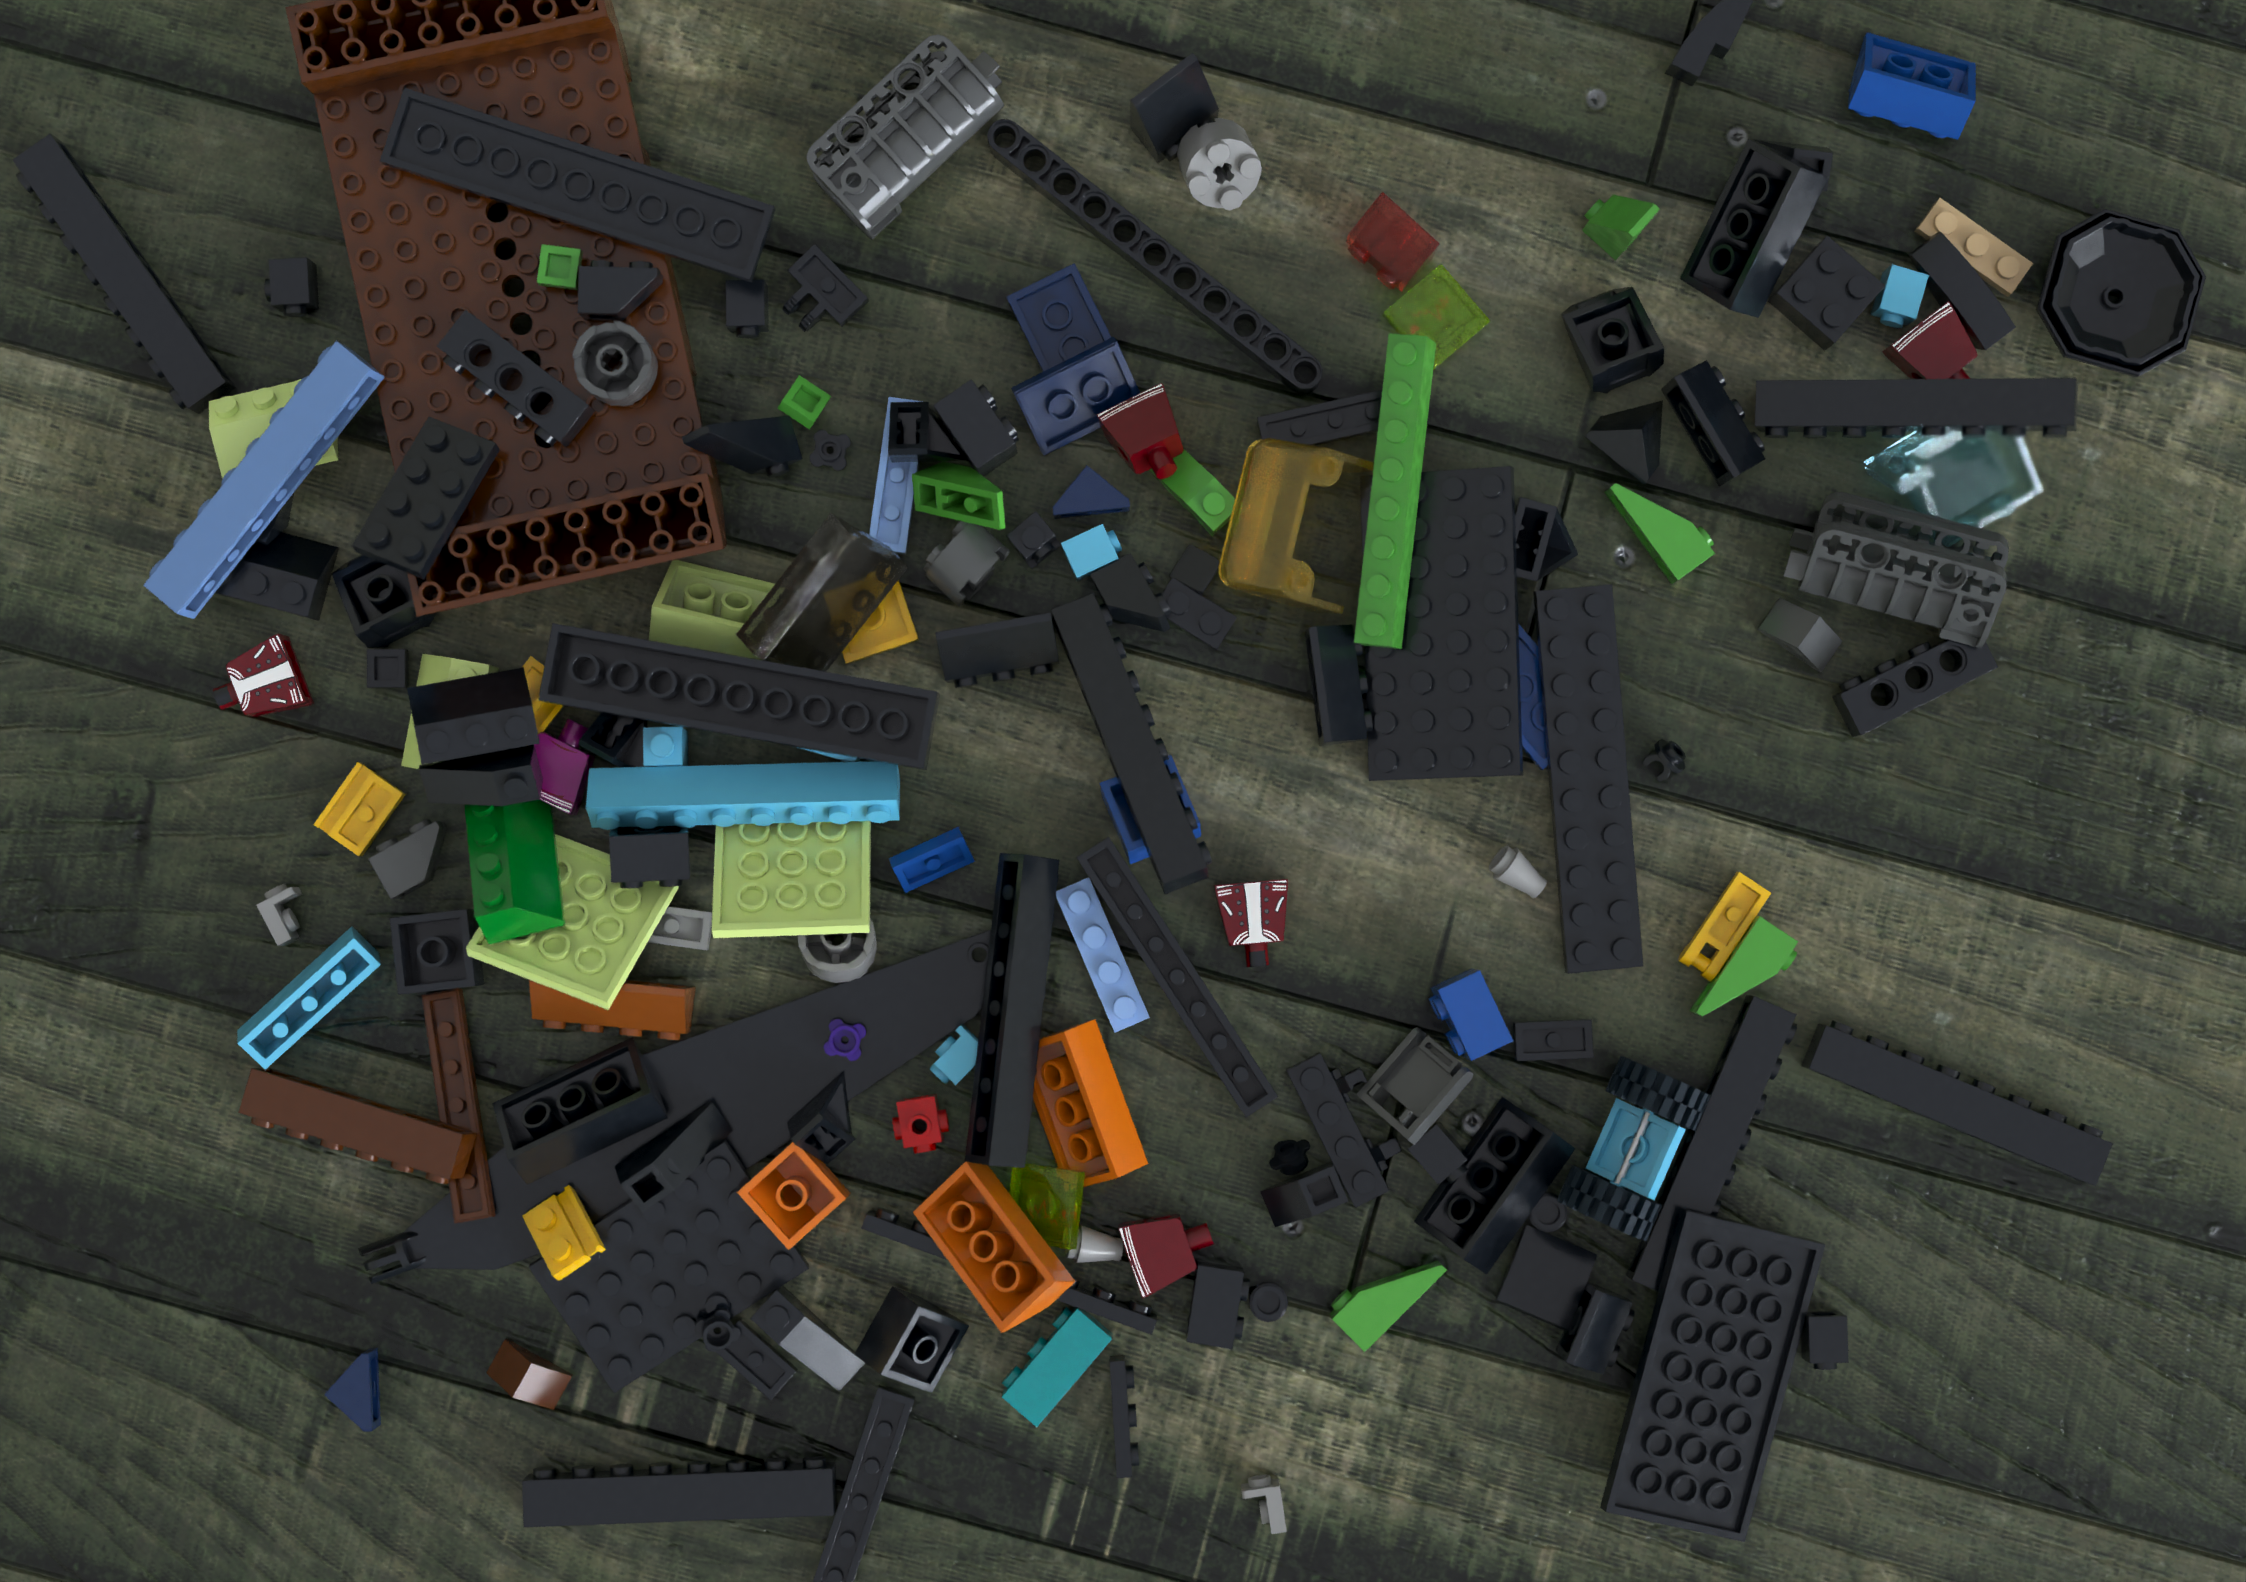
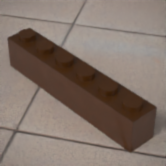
M251 1068L238 1112L252 1117L250 1123L265 1128H273L274 1124L286 1128V1135L299 1139H308L309 1135L320 1138V1145L323 1147L342 1151L345 1146L356 1150L355 1156L373 1162L383 1158L391 1161L390 1167L395 1170L413 1173L414 1169L427 1172L426 1179L441 1184H448L451 1179L464 1178L477 1134L271 1068L266 1070L264 1068Z

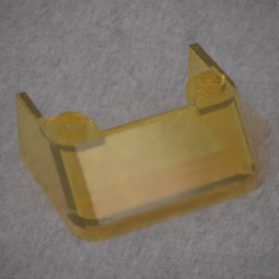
M1273 438L1255 440L1249 446L1246 453L1219 563V576L1222 582L1229 588L1310 612L1342 614L1344 606L1311 597L1315 583L1314 573L1308 564L1292 559L1310 484L1318 487H1328L1338 481L1342 471L1347 473L1373 472L1374 463L1320 446Z

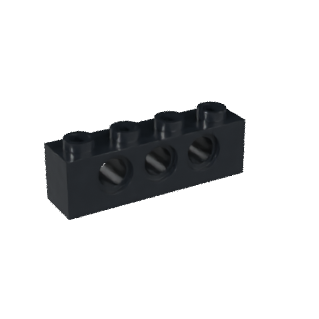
M467 310L462 313L437 345L439 349L446 353L442 360L460 375L465 369L477 377L473 383L474 386L491 399L496 393L504 398L507 403L503 408L520 422H523L526 417L531 419L538 425L534 432L551 446L558 440L565 447H568L595 412L586 402ZM485 349L491 350L492 359L490 363L484 367H477L475 363L477 354ZM521 373L523 377L521 386L517 390L507 391V378L511 374ZM543 397H552L553 408L545 415H538L536 412L538 401Z
M1947 639L1931 647L1929 641L1908 650L1910 658L1898 664L1895 658H1892L1874 667L1876 675L1864 681L1861 675H1858L1841 683L1839 686L1842 691L1833 695L1832 698L1851 736H1861L1998 668L1987 643L1985 642L1980 649ZM1944 651L1950 653L1954 658V667L1950 672L1944 670L1940 665V656ZM1909 668L1915 669L1920 675V684L1916 689L1911 688L1906 683L1905 675ZM1875 685L1881 686L1886 692V701L1882 706L1875 704L1871 698V691Z

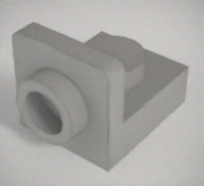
M285 884L279 885L264 894L266 900L256 905L277 946H287L300 939L296 931L300 928L295 914L290 908L285 909L283 904L302 895L299 887L287 888Z
M1267 1474L1249 1477L1248 1483L1241 1484L1242 1498L1266 1496V1500H1259L1262 1524L1270 1523L1271 1534L1287 1532L1279 1478L1271 1479V1476Z

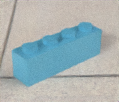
M351 926L237 1030V1044L266 1070L381 965L379 952Z

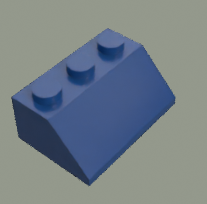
M1866 32L1849 88L1848 109L1854 110L1864 117L1876 116L1890 120L1899 127L1908 128L1911 126L1925 130L1938 138L1949 137L1958 140L1976 101V63Z

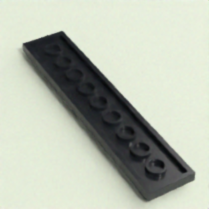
M407 88L403 89L380 158V162L383 165L751 283L776 210L773 205Z
M1612 584L1533 591L1565 972L1570 974L1643 967Z

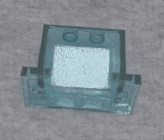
M1946 431L1943 438H1925L1921 436L1922 432H1913L1863 462L1869 476L1900 495L1907 494L1916 511L1982 529L1992 521L2012 514L2016 507L2044 492L2023 437H2002V431H1986V436L1982 438L1962 437V431ZM1932 530L1931 535L1934 541L1937 532L1936 530ZM1947 535L1942 539V543L1944 546L1950 547L1962 540V538Z

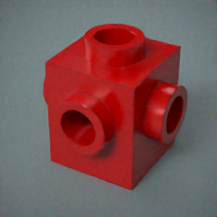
M937 1094L898 1100L896 1104L899 1117L892 1118L895 1139L902 1140L904 1148L913 1147L914 1153L937 1150L936 1143L942 1142L944 1140L943 1133L950 1131L946 1109L939 1110ZM915 1120H924L927 1124V1129L919 1130L915 1125Z

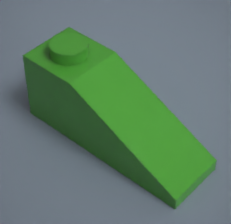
M1613 194L1606 203L1599 199L1588 210L1584 217L1589 221L1582 231L1616 261L1641 234L1660 208L1654 203Z
M1186 450L1173 458L1177 465V470L1172 476L1158 479L1153 470L1149 469L1148 471L1211 536L1240 510L1241 504Z
M943 461L912 474L915 511L998 530L1005 528L1002 490L972 467Z
M1617 483L1604 492L1671 584L1680 580L1715 554L1711 549L1714 543L1701 526L1696 528L1687 519Z
M1756 916L1717 976L1707 983L1690 1009V1012L1703 1017L1778 974L1780 969L1783 971L1787 970L1797 955V952L1793 949L1798 941L1761 916Z
M1437 1260L1358 1286L1351 1293L1346 1289L1332 1302L1331 1306L1334 1310L1330 1313V1316L1366 1352L1447 1270Z

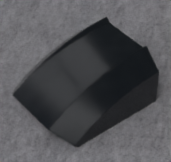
M1633 287L1612 289L1571 305L1561 314L1577 358L1594 392L1608 393L1612 389L1646 376L1650 377L1664 364V346Z
M364 555L346 562L332 573L354 632L367 648L388 647L389 644L423 627H429L437 614L431 613L416 617L407 573Z

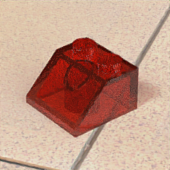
M1383 192L1350 231L1346 240L1350 245L1348 251L1355 259L1362 264L1368 261L1378 270L1376 276L1386 287L1391 290L1396 287L1401 292L1406 289L1433 259L1440 245Z

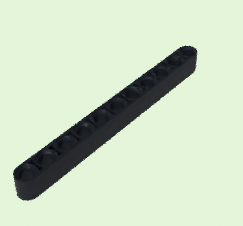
M1000 119L990 126L987 136L989 149L998 161L1290 390L1297 394L1306 395L1317 389L1322 378L1323 369L1321 363L1313 355L1017 123L1009 119ZM1002 133H1010L1016 138L1014 144L1008 148L997 146L995 139ZM1032 156H1039L1046 162L1045 166L1036 172L1028 170L1024 164ZM1067 179L1072 181L1076 187L1071 194L1061 195L1054 189L1056 183ZM1091 203H1099L1106 211L1100 218L1094 219L1088 217L1084 210ZM1128 226L1135 231L1136 235L1131 241L1121 242L1114 236L1115 231L1119 227ZM1156 249L1165 255V260L1160 265L1152 266L1145 261L1144 255L1149 250ZM1180 273H1188L1195 279V284L1189 289H1181L1174 283V278ZM1218 296L1224 301L1225 308L1221 312L1212 313L1205 308L1204 301L1208 297ZM1242 319L1249 320L1254 325L1255 332L1247 337L1240 336L1236 333L1234 324ZM1270 343H1278L1284 348L1285 355L1279 360H1271L1265 355L1264 347ZM1307 366L1314 372L1315 379L1311 383L1302 384L1295 378L1294 371L1298 367Z

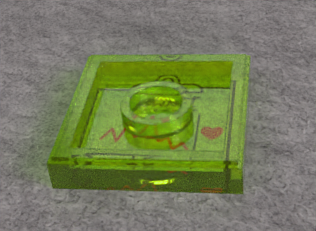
M1442 264L1436 267L1382 314L1398 334L1427 336L1436 343L1433 371L1490 323L1488 317Z
M1029 1162L1025 1163V1168L1012 1167L1009 1194L1046 1243L1052 1247L1068 1250L1076 1249L1085 1172Z

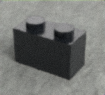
M1197 1261L1186 1342L1233 1349L1234 1339L1241 1340L1244 1317L1238 1316L1240 1301L1247 1302L1250 1279L1243 1278V1268Z

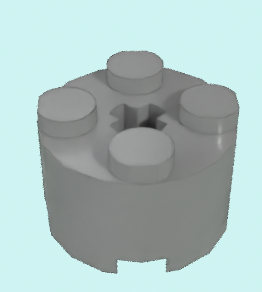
M1214 118L1216 122L1206 123L1199 128L1196 124L1183 136L1177 150L1179 169L1193 198L1205 206L1224 208L1230 211L1239 208L1243 200L1247 199L1255 190L1261 176L1262 167L1244 128L1232 120Z
M871 918L870 933L797 935L799 949L808 969L820 979L833 983L849 982L861 978L872 965L877 951L876 933ZM836 935H842L844 943L841 942V945L834 946L829 940L835 941Z

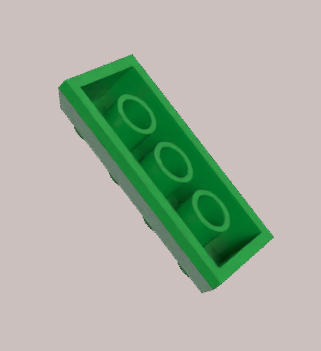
M541 800L506 806L464 804L474 917L489 945L565 925L552 806Z

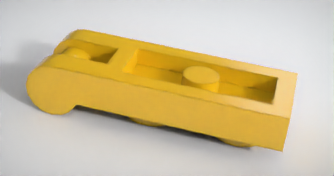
M1736 872L1692 940L1680 954L1678 961L1687 967L1690 965L1701 971L1700 976L1711 982L1717 976L1771 895V892L1741 872ZM1706 943L1716 949L1711 959L1700 953Z

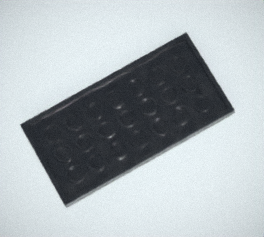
M1512 466L1428 471L1421 474L1402 649L1365 646L1368 693H1366L1367 709L1370 708L1373 731L1367 732L1369 781L1523 776L1514 468ZM1373 475L1360 476L1362 563Z
M1681 1208L1600 1508L1612 1514L1745 1542L1825 1244Z

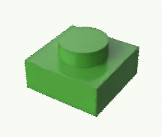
M542 244L537 284L539 286L578 290L579 266H581L583 256L582 250Z
M799 375L777 409L788 416L790 415L792 419L810 430L828 403L831 395Z

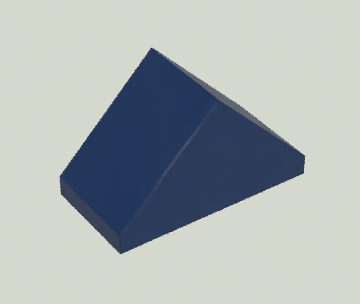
M1087 465L1053 506L1054 519L1130 511L1129 499Z
M370 1348L360 1354L324 1394L364 1432L373 1431L381 1425L378 1348Z

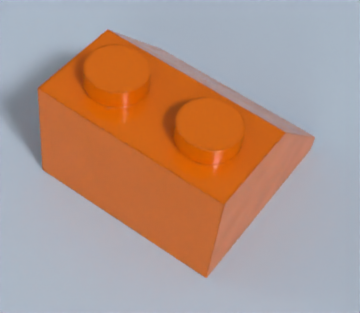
M793 1142L737 1192L788 1250L851 1194L824 1162L796 1146Z

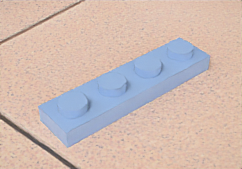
M889 397L867 548L870 550L906 554L914 503L912 474L918 472L919 462H892L889 457L890 403L923 401Z
M1088 877L1056 891L1058 903L1114 1033L1150 1018L1090 878Z

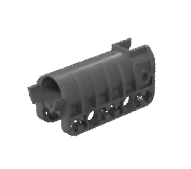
M932 35L926 38L811 145L806 157L816 183L842 212L872 240L902 212L900 203L1004 107L1003 101L995 91L1002 84V81L995 74L1000 66L985 52L971 63L945 36ZM933 45L937 49L943 46L946 47L945 51H937L932 54L929 50ZM918 58L921 59L919 64L915 62ZM906 71H910V72L898 83L899 77L901 76V74L904 73V72H906ZM890 84L893 85L891 90L887 89ZM912 85L918 86L914 90H905L907 87ZM878 98L879 101L874 105L873 100ZM864 110L865 114L863 116L858 115ZM854 123V124L842 135V132H843V129L845 128V126H847L848 124ZM836 136L837 140L834 143L830 140ZM854 137H862L857 143H849ZM821 150L823 153L817 158L816 154Z
M1834 492L1824 499L1813 532L1798 528L1794 529L1789 546L1804 549L1807 552L1803 553L1791 549L1784 572V577L1799 580V591L1940 628V638L1981 649L1988 638L2006 591L2007 575L2004 568L2008 560L2009 544L2007 539L1997 532L1846 492ZM1838 504L1845 506V512L1840 517L1833 515L1834 509H1836ZM1857 510L1861 511L1859 523L1854 522ZM1875 514L1885 517L1888 523L1883 528L1877 529L1870 527L1866 523V519ZM1894 520L1900 521L1897 533L1892 532ZM1913 525L1921 527V532H1918L1916 537L1909 535V529H1912ZM1932 530L1937 531L1935 543L1930 542V535H1932ZM1947 535L1961 537L1964 543L1959 548L1952 549L1944 546L1942 539ZM1971 540L1976 541V545L1973 546V553L1968 552ZM1990 545L1997 546V552H1994L1992 557L1985 556V549H1988Z

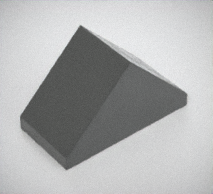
M1778 598L1757 629L1819 673L1823 671L1843 642L1820 616L1782 598Z

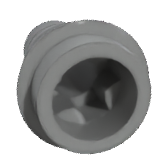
M1508 845L1498 851L1488 868L1494 873V879L1518 889L1532 898H1536L1547 884V880L1537 872L1518 848L1512 849Z
M1079 1225L1078 1228H1073L1072 1244L1065 1245V1257L1074 1259V1263L1120 1261L1123 1253L1122 1238H1116ZM1072 1227L1069 1228L1066 1243L1069 1244L1071 1243Z

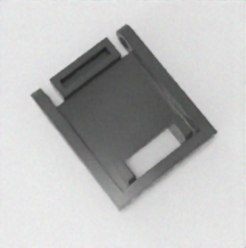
M1416 1027L1406 1036L1356 1095L1415 1146L1472 1080L1473 1073L1468 1068L1463 1067L1462 1063L1429 1035L1426 1037V1033L1419 1027ZM1390 1095L1407 1108L1398 1118L1399 1121L1381 1107Z

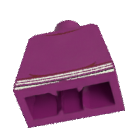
M567 719L558 738L548 733L540 732L538 734L539 744H534L543 776L539 800L570 815H577L588 782L589 768H592L594 756L579 749L580 745H578L581 737L589 728L571 719Z

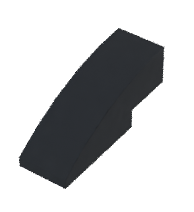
M1722 0L1696 25L1676 53L1665 74L1693 86L1699 78L1710 54L1720 59H1723L1727 54L1753 0Z
M1937 232L1908 254L1918 272L1929 275L1927 286L1940 307L1948 301L1951 303L1975 349L1987 350L2016 328L1990 288L1942 232Z

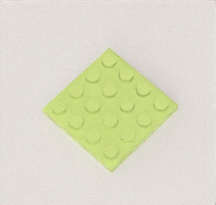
M851 821L846 824L811 822L807 825L773 823L768 826L734 824L730 827L716 825L712 907L713 938L870 933L871 821Z
M555 834L565 925L490 945L481 928L478 927L466 947L467 955L609 1010L679 887L659 886V881H643V887L620 888V882L611 883L610 854Z

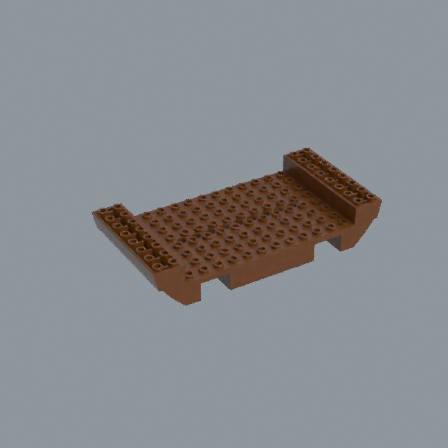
M316 0L285 7L301 82L314 95L371 364L385 376L378 385L377 392L394 470L396 472L428 417L496 442L500 449L425 579L423 580L407 573L416 617L724 549L727 545L724 508L715 458L685 445L682 439L683 436L703 427V422L693 381V376H697L671 257L505 204L508 207L507 217L504 221L495 223L489 220L488 212L494 204L502 202L392 168L380 162L403 89L407 88L651 166L649 155L641 143L628 83L632 82V76L612 1ZM506 240L515 242L516 253L511 259L501 260L497 257L496 250L501 242ZM542 244L581 249L583 252L581 266H590V261L594 260L611 261L614 263V267H629V262L644 261L652 263L653 268H658L662 273L663 283L623 321H620L634 327L652 346L658 362L657 377L652 389L633 405L625 407L611 406L601 402L578 381L574 370L573 351L579 337L589 327L599 326L604 323H614V320H584L578 314V290L539 286L537 284ZM512 278H520L524 282L523 293L514 298L506 296L504 288L507 281ZM465 310L469 311L524 355L530 352L539 354L541 358L539 367L595 410L594 414L568 447H565L558 440L549 448L540 447L537 442V434L534 432L538 427L536 423L528 417L523 422H520L503 408L507 403L504 398L496 393L491 399L473 385L477 377L465 369L460 375L442 361L446 353L439 349L437 345ZM521 315H528L533 321L531 330L525 335H518L513 331V322ZM485 349L477 354L475 359L477 367H484L490 363L492 359L491 350ZM611 359L608 365L614 370L619 369L623 363L620 360ZM521 373L511 374L507 378V391L517 390L521 386L523 381ZM549 397V402L544 409L536 410L538 415H545L553 408L552 397Z

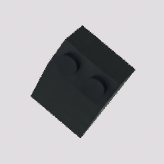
M1193 53L1130 100V129L1157 163H1160L1165 158L1168 161H1172L1177 157V150L1181 139L1191 127L1197 124L1199 128L1206 123L1215 122L1214 118H1218V105L1199 61Z

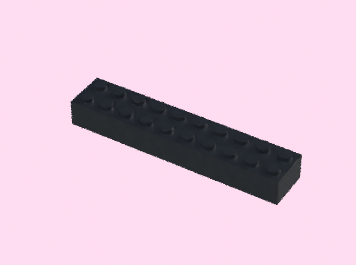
M552 623L538 700L556 705L927 770L940 694L937 691Z

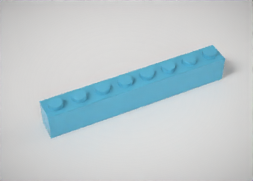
M876 761L589 768L586 809L591 827L605 830H613L618 827L652 829L656 826L691 828L695 825L730 827L734 824L768 826L773 823L807 825L811 822L846 824L851 821H871L873 823H885L887 821L900 820V776L898 765Z

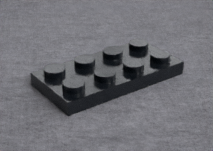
M428 417L353 542L352 546L355 551L424 580L500 451L496 442Z

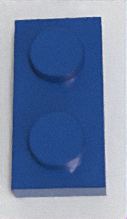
M959 827L889 858L892 869L905 893L975 862Z

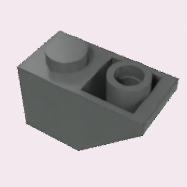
M430 819L423 820L409 829L412 835L399 842L395 837L376 847L378 854L369 858V861L390 899H400L433 880L448 829L444 822L435 821L432 823Z

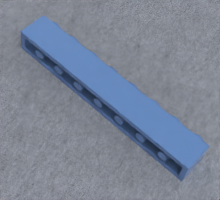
M338 341L333 346L326 348L320 354L318 365L310 375L301 379L295 386L294 395L288 403L272 415L270 425L262 436L249 444L243 460L236 468L231 469L224 476L221 488L213 498L208 499L201 505L197 513L198 517L191 526L183 530L175 538L172 550L164 559L158 561L152 567L149 574L150 578L143 586L176 614L194 619L385 376L352 349Z

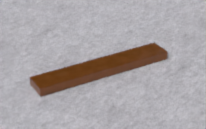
M456 988L424 994L421 996L440 1122L477 1133L464 1178L451 1179L448 1182L454 1223L496 1217L463 990Z

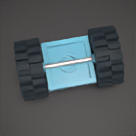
M1620 1056L1605 1091L1638 1105L1642 1109L1616 1098L1585 1168L1600 1176L1572 1165L1557 1201L1596 1221L1635 1238L1647 1241L1662 1207L1652 1200H1655L1686 1130L1658 1117V1115L1695 1131L1711 1095L1652 1068Z

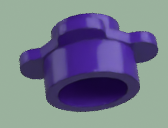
M841 1019L832 1020L829 1024V1030L831 1031L829 1041L824 1044L825 1053L829 1056L836 1054L846 1056L850 1061L857 1060L861 1056L859 1047L861 1039L866 1035L865 1027L860 1023L849 1025L845 1024ZM847 1036L849 1039L848 1043H843L841 1038Z

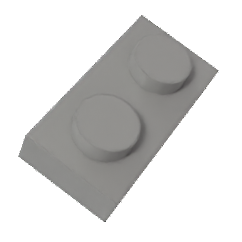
M668 906L648 942L707 951L709 950L712 931V912Z

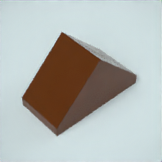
M507 1338L503 1341L487 1371V1374L512 1398L552 1410L557 1406L573 1374Z

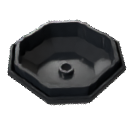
M2104 209L2056 236L2036 311L2063 357L2137 378L2187 349L2206 275L2179 229ZM2110 291L2118 294L2119 302L2117 304L2109 301L2108 293Z

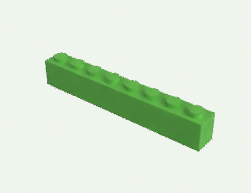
M1390 333L1388 336L1354 643L1364 646L1402 649L1436 343L1427 336Z

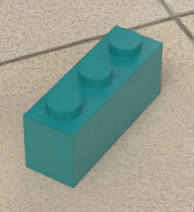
M1065 1307L1052 1323L1056 1328L1047 1340L1041 1336L1027 1352L1031 1359L1022 1369L1016 1365L1002 1381V1384L1006 1387L1003 1390L1002 1398L1036 1427H1038L1112 1340L1113 1333L1091 1314L1080 1308L1074 1307L1071 1311L1068 1307Z

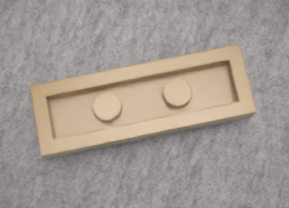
M1941 198L1936 200L1915 230L1917 234L1926 240L1937 232H1942L1971 264L1979 276L2006 297L2013 293L2033 265L2031 261Z

